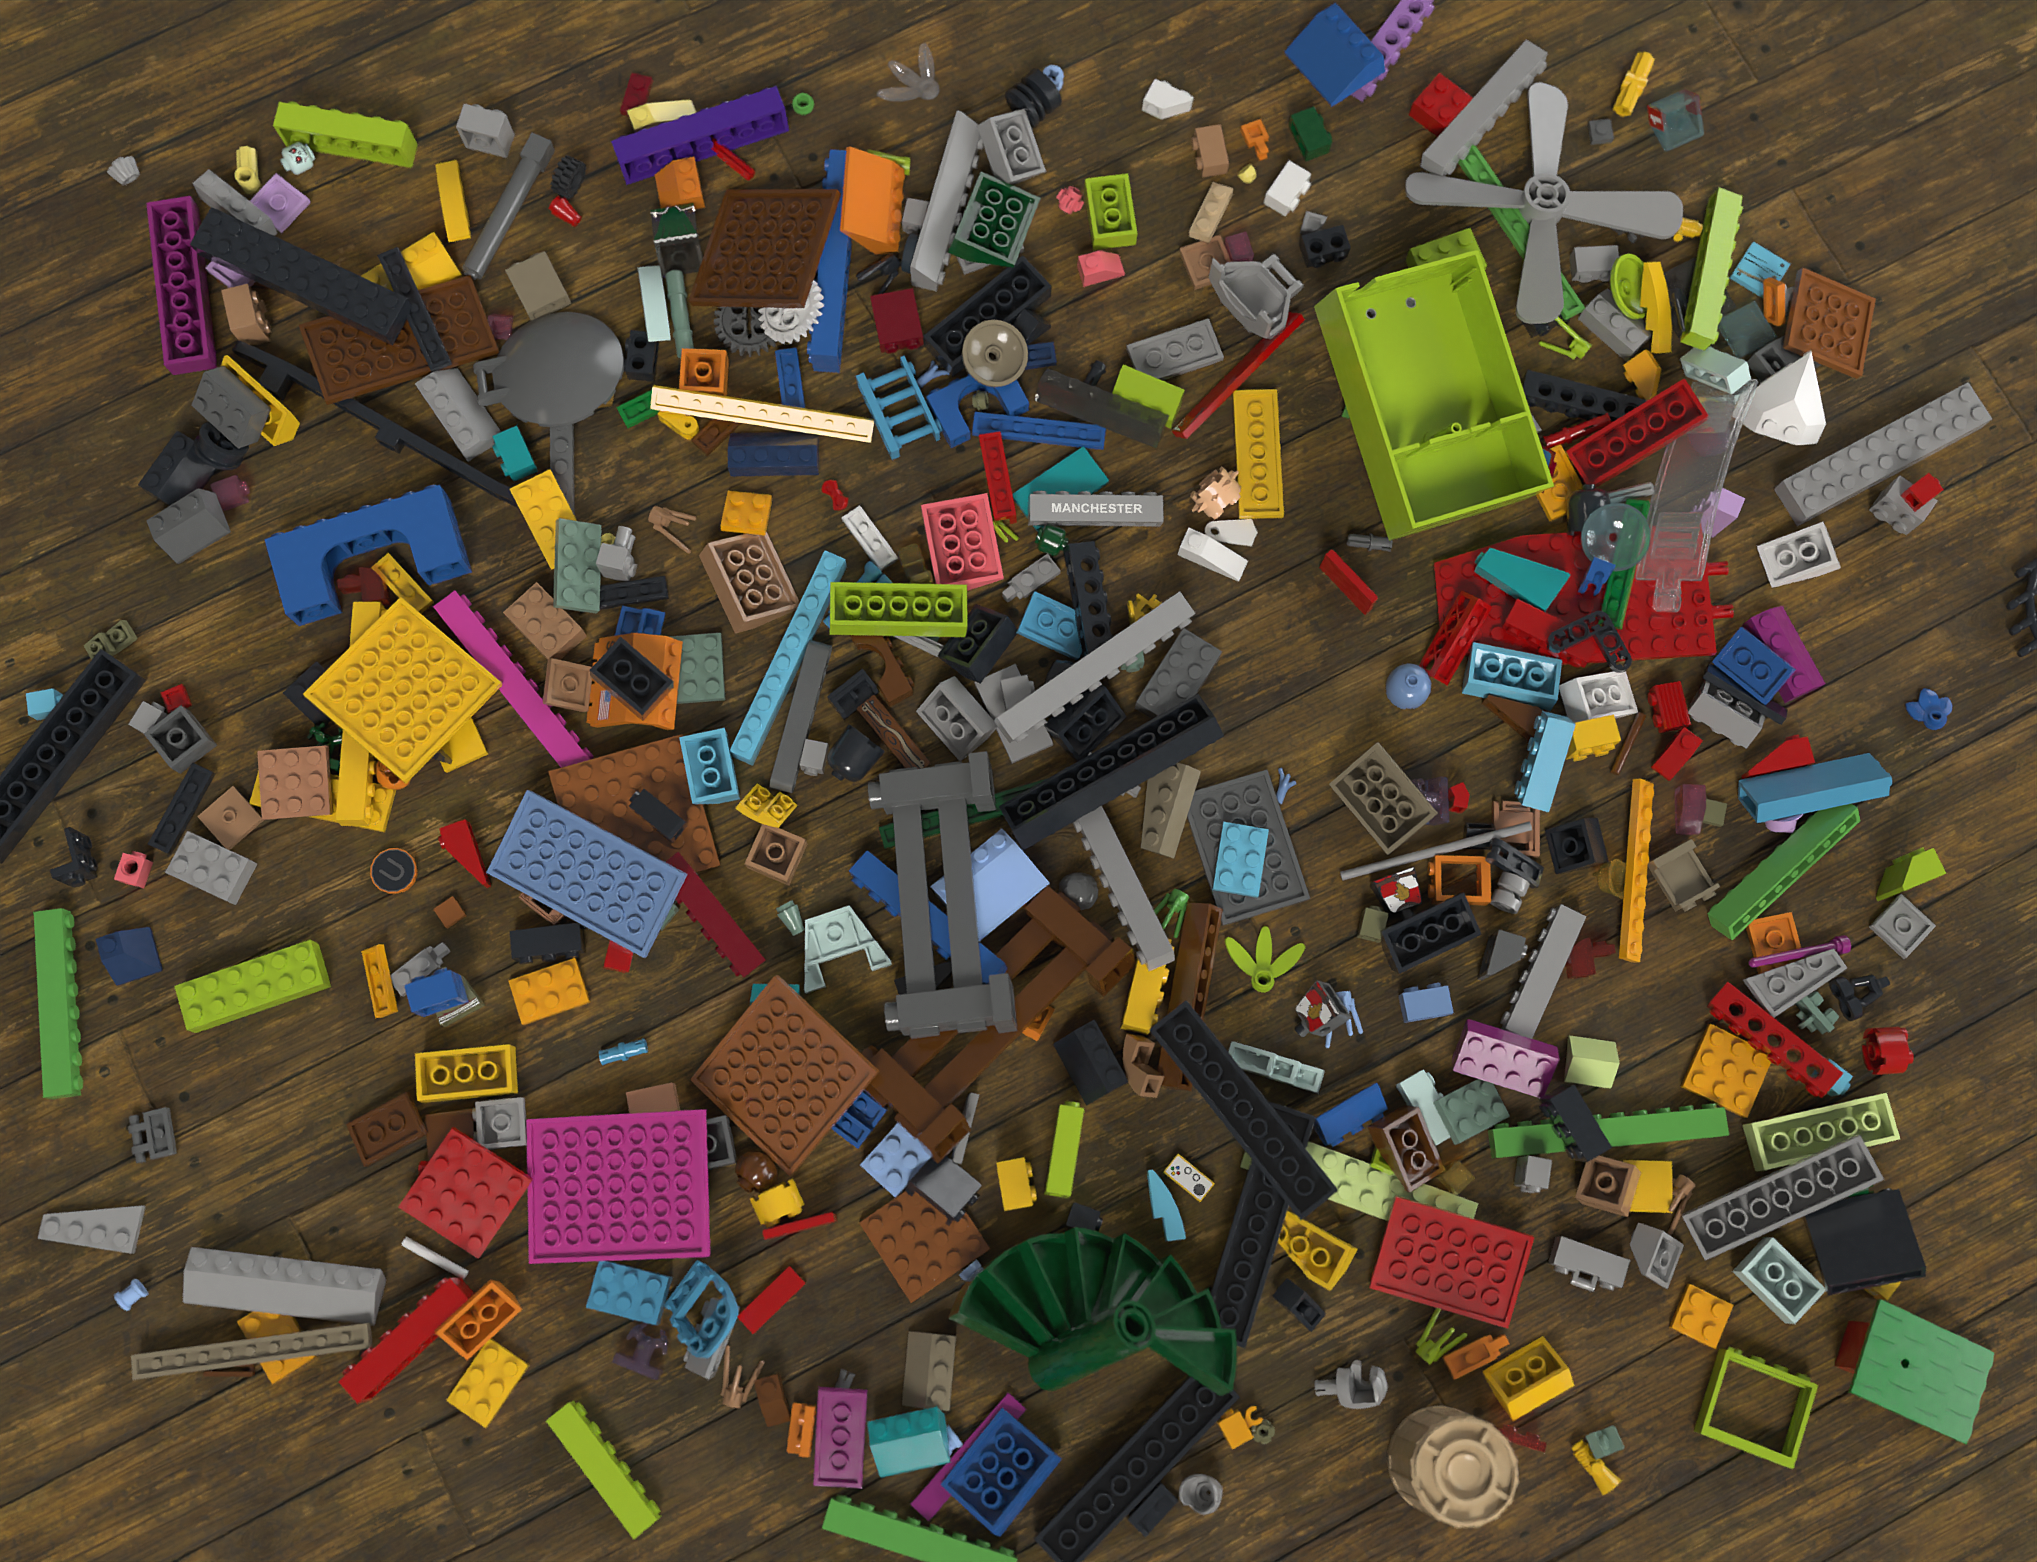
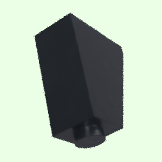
M643 789L641 792L637 790L629 799L631 802L629 805L630 809L672 844L687 828V823L647 790Z

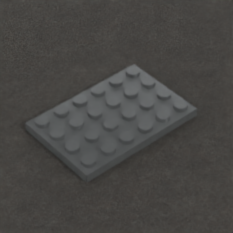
M1268 770L1194 792L1187 820L1215 906L1223 909L1221 917L1222 926L1310 899ZM1223 822L1269 829L1258 898L1212 890Z

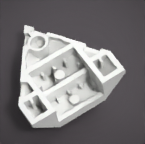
M1811 350L1793 364L1791 362L1761 382L1752 391L1743 394L1737 403L1732 417L1752 431L1794 445L1817 444L1826 422Z

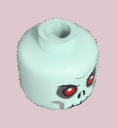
M296 142L282 150L283 158L280 159L286 171L291 170L295 175H298L313 167L315 157L307 144L303 145L301 142Z

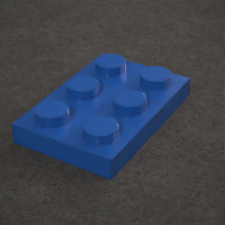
M1740 627L1712 661L1713 664L1764 705H1767L1796 670L1744 627Z

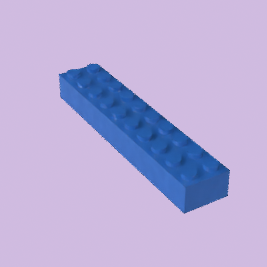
M830 150L829 158H825L826 178H823V189H838L841 196L817 267V279H814L818 283L817 286L822 289L820 294L824 298L820 302L824 304V307L818 310L822 315L816 316V320L819 323L811 325L813 327V331L809 330L811 341H808L807 344L809 363H812L813 370L840 373L852 247V238L840 231L846 151Z

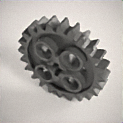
M719 307L721 311H715V316L717 317L714 319V324L717 326L715 331L716 334H719V341H724L725 348L731 346L732 353L739 349L740 356L745 351H748V355L751 357L753 351H756L758 356H760V349L769 352L768 345L776 346L775 341L765 333L756 334L757 330L762 329L760 327L762 322L758 319L762 314L755 312L762 307H751V339H748V307ZM737 309L744 310L741 314H734V311ZM739 329L744 331L740 335L734 334V332Z

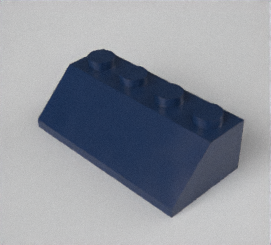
M805 432L730 433L728 443V470L730 476L819 475V435Z

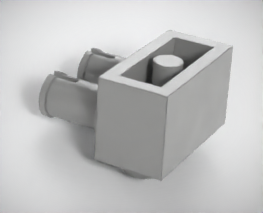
M618 526L614 544H601L596 565L603 577L627 582L630 581L631 577L635 576L637 564H635L631 555L635 536L631 535L632 530L630 528Z

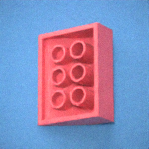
M987 493L921 505L935 584L967 585V591L1004 579Z

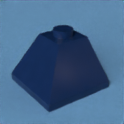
M151 927L117 931L96 939L101 961L116 986L163 971Z

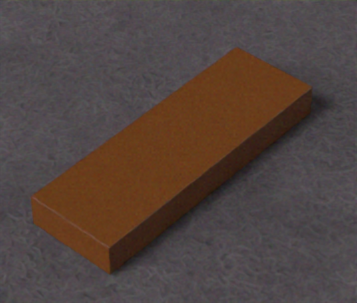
M713 418L691 441L708 457L742 423Z

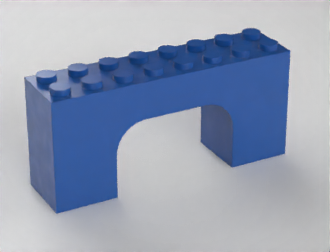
M430 485L416 493L407 492L400 498L385 499L380 504L374 506H362L357 511L351 513L343 512L335 518L320 519L315 524L297 526L293 528V531L286 533L278 532L272 534L270 538L264 539L285 614L298 626L342 613L334 585V572L343 560L394 543L409 544L417 571L429 586L472 572L451 500L440 485Z

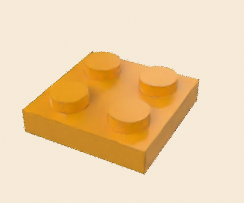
M728 491L721 521V531L766 535L772 495Z
M1687 1284L1669 1328L1712 1349H1716L1734 1305L1691 1284Z

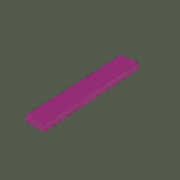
M1010 1393L1005 1395L950 1458L951 1463H946L911 1503L928 1521L951 1496L941 1486V1483L1001 1408H1004L1017 1420L1026 1410Z

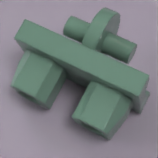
M1817 991L1808 994L1795 1003L1801 1010L1796 1014L1801 1020L1797 1027L1800 1030L1807 1027L1811 1033L1816 1029L1821 1034L1829 1033L1835 1028L1833 1024L1839 1016L1831 1008H1828L1823 1013L1817 1008L1824 1001Z

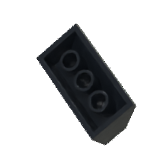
M1464 892L1380 931L1382 950L1391 970L1399 974L1482 935Z

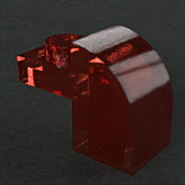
M359 567L360 576L346 575L344 579H337L338 589L343 594L361 592L362 602H381L383 606L391 605L388 585L377 572L370 568Z
M1590 938L1583 939L1574 944L1565 964L1567 979L1585 978L1595 975L1594 958L1615 954V945H1607L1606 941L1592 943V947Z

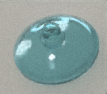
M1611 503L1597 508L1586 519L1581 532V544L1587 558L1592 561L1596 557L1615 564L1616 566L1613 571H1623L1639 563L1647 553L1651 540L1650 527L1643 514L1636 508L1623 503ZM1611 533H1615L1617 536L1614 542L1609 539Z

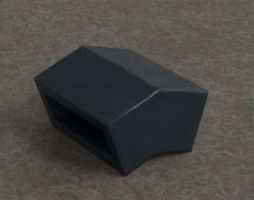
M1465 822L1463 839L1495 831V826L1493 823ZM1491 841L1463 849L1491 850Z

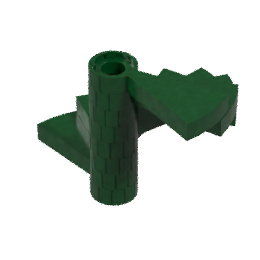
M1074 1227L1065 1233L1046 1234L1028 1239L999 1254L982 1268L976 1270L959 1291L949 1315V1319L1028 1357V1369L1031 1378L1040 1388L1047 1391L1059 1390L1148 1347L1219 1396L1232 1391L1237 1365L1235 1329L1221 1328L1219 1315L1209 1289L1197 1294L1190 1279L1171 1254L1158 1260L1147 1248L1125 1233L1116 1238H1111L1090 1229Z

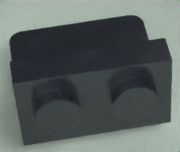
M71 827L64 828L72 862L50 869V873L53 879L75 888L85 885V881L97 878L96 870L98 865L90 852L92 848L90 838Z

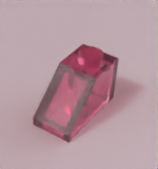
M1682 784L1675 789L1676 834H1700L1706 810V785Z

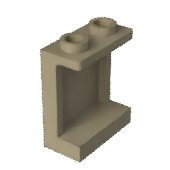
M545 251L535 253L529 259L521 263H514L505 270L531 321L571 304Z
M1692 839L1649 862L1647 865L1675 912L1682 908L1684 912L1697 906L1696 900L1702 898L1705 901L1715 896L1714 890L1720 887L1718 883L1714 884L1694 853L1693 849L1696 845Z

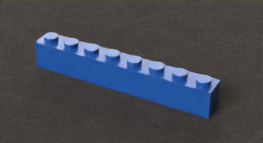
M866 851L849 870L853 877L851 881L858 888L862 889L865 887L870 891L868 895L875 902L879 903L881 900L887 905L885 909L892 916L899 915L901 917L898 875L869 851ZM929 901L932 943L938 948L936 951L947 960L948 957L951 958L948 916ZM979 942L983 985L990 984L989 975L1004 974L1007 971V967L1001 959Z

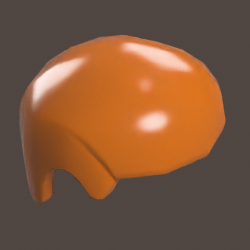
M378 760L376 776L377 781L382 787L399 790L410 783L411 779L405 784Z

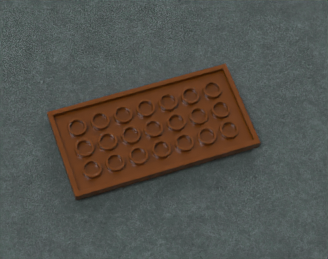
M471 275L418 290L452 362V365L438 371L499 353ZM330 316L299 325L327 405L432 373L408 321L404 324L393 346Z

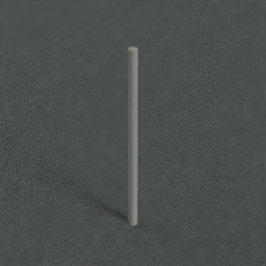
M1529 821L1341 871V878L1343 881L1435 855L1486 843L1493 838L1501 839L1531 831L1532 826Z

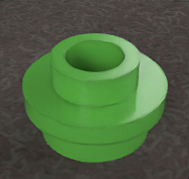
M800 93L793 99V109L800 115L809 114L814 108V101L808 94ZM802 103L807 104V106L801 107L800 105Z

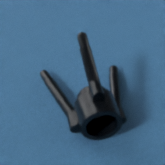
M889 253L877 263L858 273L856 278H858V281H862L878 270L884 276L890 275L877 293V295L883 294L892 280L899 275L897 269L901 265L898 259Z
M1682 288L1668 290L1671 310H1676L1681 331L1684 332L1685 325L1681 308L1684 306L1685 311L1687 310L1686 295H1683Z

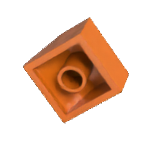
M694 157L673 160L655 174L661 208H674L675 206L678 207V205L691 203L694 204V207L690 206L692 208L687 207L688 209L684 208L685 210H681L685 212L705 208Z

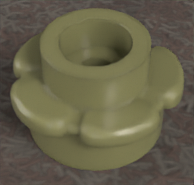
M977 390L976 395L972 396L974 408H977L978 411L988 409L989 398L987 392Z
M1263 1419L1260 1424L1251 1427L1253 1439L1262 1444L1269 1443L1271 1437L1275 1435L1274 1427L1266 1419ZM1262 1429L1265 1430L1264 1434H1261Z

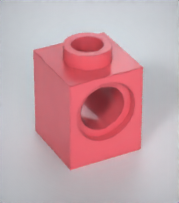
M133 851L132 855L123 853L114 880L145 888L153 862L146 859L147 855ZM138 864L137 871L132 874V866Z

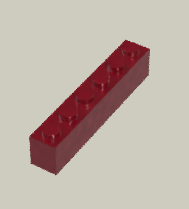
M679 851L669 858L666 863L687 873L675 900L679 905L683 902L687 906L688 910L685 913L693 923L698 920L703 926L700 931L708 941L710 939L715 941L718 946L714 949L722 959L727 956L732 962L729 967L737 977L742 975L745 978L766 961L765 958Z

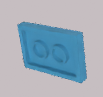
M1034 591L1016 633L1077 661L1082 653V648L1078 638L1075 610Z

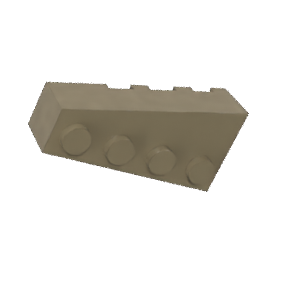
M1176 763L1174 766L1148 779L1141 842L1142 849L1170 858L1175 857L1201 771L1185 764Z

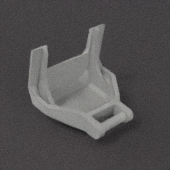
M1275 254L1263 263L1256 261L1227 262L1225 265H1220L1213 258L1209 272V280L1220 302L1226 306L1248 332H1253L1266 339H1272L1285 328L1290 299L1304 287L1300 280L1297 281L1284 268ZM1271 268H1273L1290 286L1288 289H1286L1269 271Z

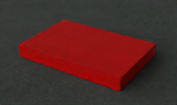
M1331 549L1325 555L1319 568L1366 615L1373 608L1378 596Z
M829 1212L763 1229L764 1231L762 1232L764 1239L769 1240L838 1221L836 1214Z

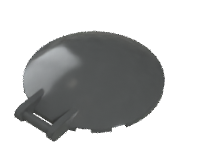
M558 312L536 318L520 327L508 338L498 353L497 358L477 362L473 365L478 382V404L488 406L502 403L519 420L526 423L528 421L537 423L542 427H559L584 420L593 415V411L600 405L606 404L616 392L615 387L619 379H622L624 371V355L621 345L607 325L586 314ZM492 373L495 390L488 392L485 374Z

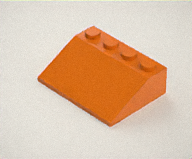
M852 147L846 148L840 231L876 255L898 251L900 222L902 220L901 207L903 201V181L905 179L904 169L892 160Z

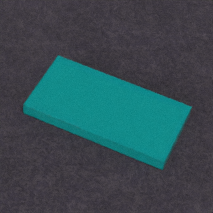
M1083 446L1012 495L1013 500L1028 519V498L1035 491H1046L1047 494L1067 491L1069 495H1078V492L1087 491L1091 492L1092 495L1107 485L1109 480ZM1033 525V527L1035 528L1036 531H1039V528H1040V527H1044V526H1045V525Z

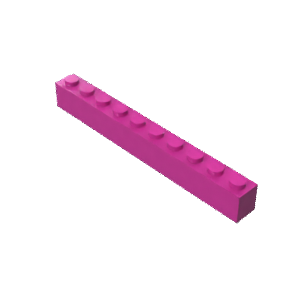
M453 591L433 606L473 658L502 683V686L499 688L500 692L561 768L594 758L586 747L581 749L577 744L581 740L574 731L568 732L565 729L564 725L567 723L559 713L553 714L550 710L553 706L543 704V697L541 698L536 692L539 690L538 686L532 679L528 681L525 679L523 674L526 671L518 661L513 664L509 659L512 656L511 652L505 645L501 647L498 645L496 640L499 637L491 627L486 630L482 625L485 620L478 611L473 613L469 607L472 604L464 594L459 596L456 591Z

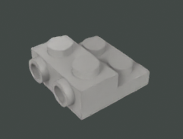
M524 1097L475 1102L476 1108H473L472 1116L473 1121L477 1122V1131L474 1132V1140L489 1150L527 1145Z

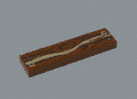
M875 695L856 708L904 768L917 767V769H922L931 765L930 761Z

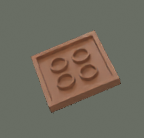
M329 746L257 751L262 820L333 815Z

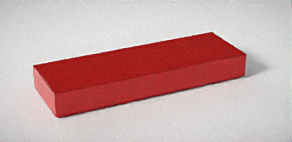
M789 1266L737 1316L738 1319L752 1334L756 1333L806 1282Z

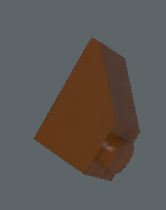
M780 1373L754 1380L759 1405L767 1427L791 1421Z

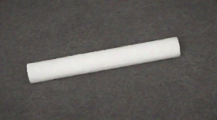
M408 1237L404 1239L402 1246L463 1280L467 1276L468 1271Z

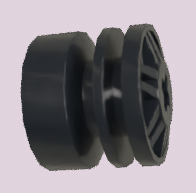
M1035 68L1021 79V83L1017 82L1013 88L1005 92V99L1011 111L1024 109L1032 129L1045 119V114H1051L1062 104L1060 93L1054 83L1045 73Z

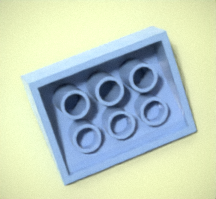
M1000 829L971 853L979 941L1049 884L1048 880L1003 829ZM943 876L931 888L947 908L945 879Z

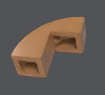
M1127 1034L1123 1048V1065L1126 1078L1131 1088L1139 1096L1157 1098L1164 1076L1147 1065L1155 1043L1142 1035Z

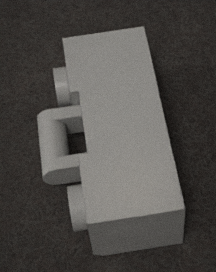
M1560 1236L1555 1238L1548 1264L1555 1266L1554 1271L1568 1275L1569 1271L1572 1272L1570 1284L1593 1292L1597 1281L1600 1282V1287L1613 1291L1614 1287L1622 1288L1630 1260ZM1579 1272L1590 1275V1281L1578 1277Z

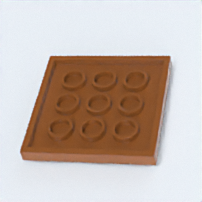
M1799 269L1797 271L1783 348L1801 356L1811 350L1813 361L1853 378L1861 377L1876 299L1808 269Z
M905 1191L859 1222V1224L912 1303L990 1250L967 1213L958 1223L953 1221L948 1226L945 1224L947 1217L917 1192L910 1196Z

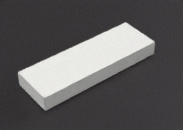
M858 506L842 517V521L880 571L898 560L897 555L861 506Z

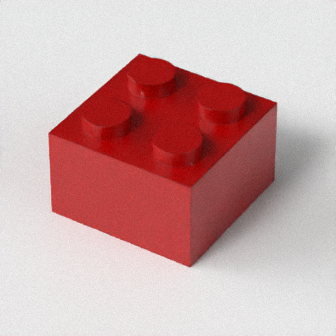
M1439 73L1413 102L1409 116L1439 137L1473 98Z

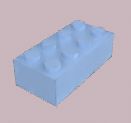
M897 1123L860 1166L896 1198L931 1157L924 1151L918 1139H914Z

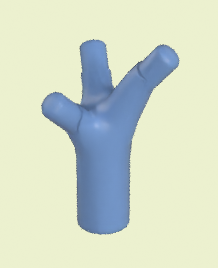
M931 361L927 372L917 379L916 382L922 388L931 379L941 375H949V373L945 370L936 371L938 365Z
M1279 768L1280 782L1276 797L1278 803L1282 804L1288 789L1296 785V781L1289 782L1291 775L1287 774L1285 777L1283 769Z

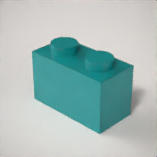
M517 426L492 436L495 441L492 447L496 456H501L504 463L500 465L505 476L510 475L513 482L538 472Z

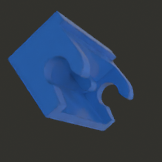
M1594 557L1586 569L1578 592L1584 594L1588 584H1594L1596 590H1594L1593 595L1596 596L1600 592L1602 585L1612 574L1616 565Z

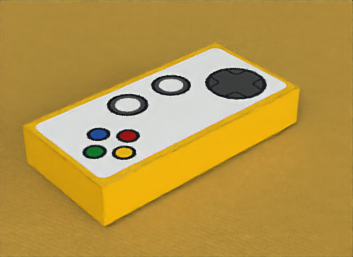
M1179 1154L1175 1156L1163 1171L1164 1174L1199 1202L1202 1201L1215 1184Z

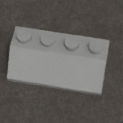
M458 368L432 372L415 383L468 462L495 444L492 436L501 433L485 407L478 404L476 394Z

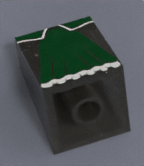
M694 203L650 210L654 245L662 278L666 277V273L675 270L681 271L683 274L698 272L703 259V252Z

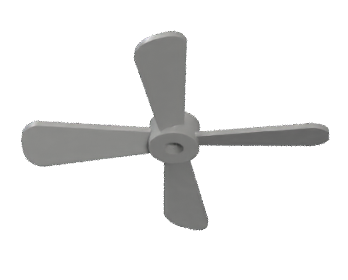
M1545 83L1533 84L1527 95L1533 177L1527 182L1524 191L1422 172L1411 174L1405 183L1407 197L1411 201L1422 205L1519 208L1523 218L1530 223L1515 312L1521 321L1529 324L1551 322L1561 314L1564 307L1556 223L1562 217L1654 238L1668 239L1679 230L1683 216V205L1680 198L1668 191H1570L1566 182L1557 176L1568 102L1565 95L1558 88Z

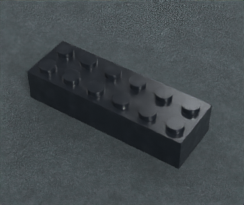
M1022 255L1016 260L1014 267L1006 268L923 336L924 347L954 377L965 368L962 359L963 343L967 334L976 325L988 320H1000L1012 325L1023 309L1034 311L1051 297L1052 286Z

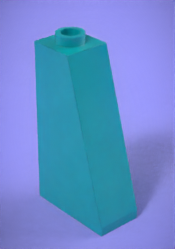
M1489 548L1486 553L1481 552L1474 562L1477 564L1475 573L1514 599H1519L1544 612L1570 577V574L1493 548Z

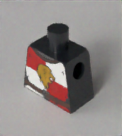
M1414 867L1375 880L1370 884L1384 911L1389 913V917L1399 913L1403 921L1415 915L1412 908L1422 904Z

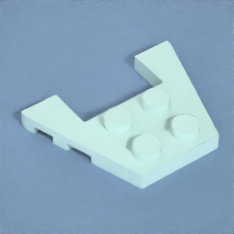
M850 906L805 920V993L826 987L819 967L820 963L862 949L866 951L872 971L892 965L891 960Z

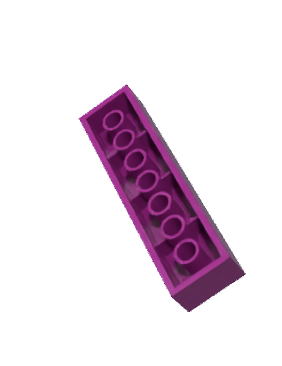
M191 196L148 202L146 204L164 366L173 375L217 368L205 258L198 255L190 245L201 225L199 207Z

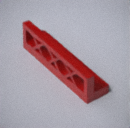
M1001 431L979 435V442L994 521L1009 519L1010 524L1016 523V511Z
M1461 590L1419 666L1429 676L1448 686L1492 606ZM1465 599H1469L1467 607L1462 610L1461 606ZM1457 620L1455 628L1450 630L1452 622ZM1446 639L1444 647L1439 649L1441 641ZM1434 659L1435 663L1431 670H1427L1429 662Z

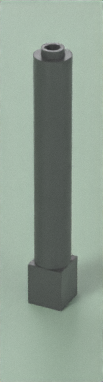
M531 133L520 153L522 159L462 266V269L465 271L464 274L466 276L471 275L472 280L482 279L540 171H545L555 152L550 140Z

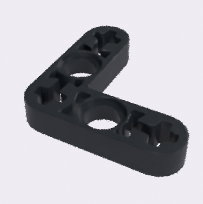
M1595 611L1552 632L1547 639L1548 649L1553 653H1560L1594 637L1608 665L1614 672L1623 673L1632 664L1631 655L1611 619L1603 611ZM1595 617H1597L1598 620L1603 619L1604 622L1601 625L1602 627H1600V625L1597 624L1595 626H1592L1589 631L1588 625L1592 624L1595 621ZM1576 626L1581 627L1584 630V636L1580 638L1575 637L1572 634V628ZM1566 631L1568 639L1561 643V647L1558 644L1553 645L1554 637L1557 639L1564 638ZM1611 636L1615 639L1616 645L1611 648L1604 645L1603 639ZM1619 648L1620 651H1618L1617 655L1620 659L1626 660L1623 664L1624 667L1621 664L1616 665L1617 656L1615 653L1612 656L1609 653Z

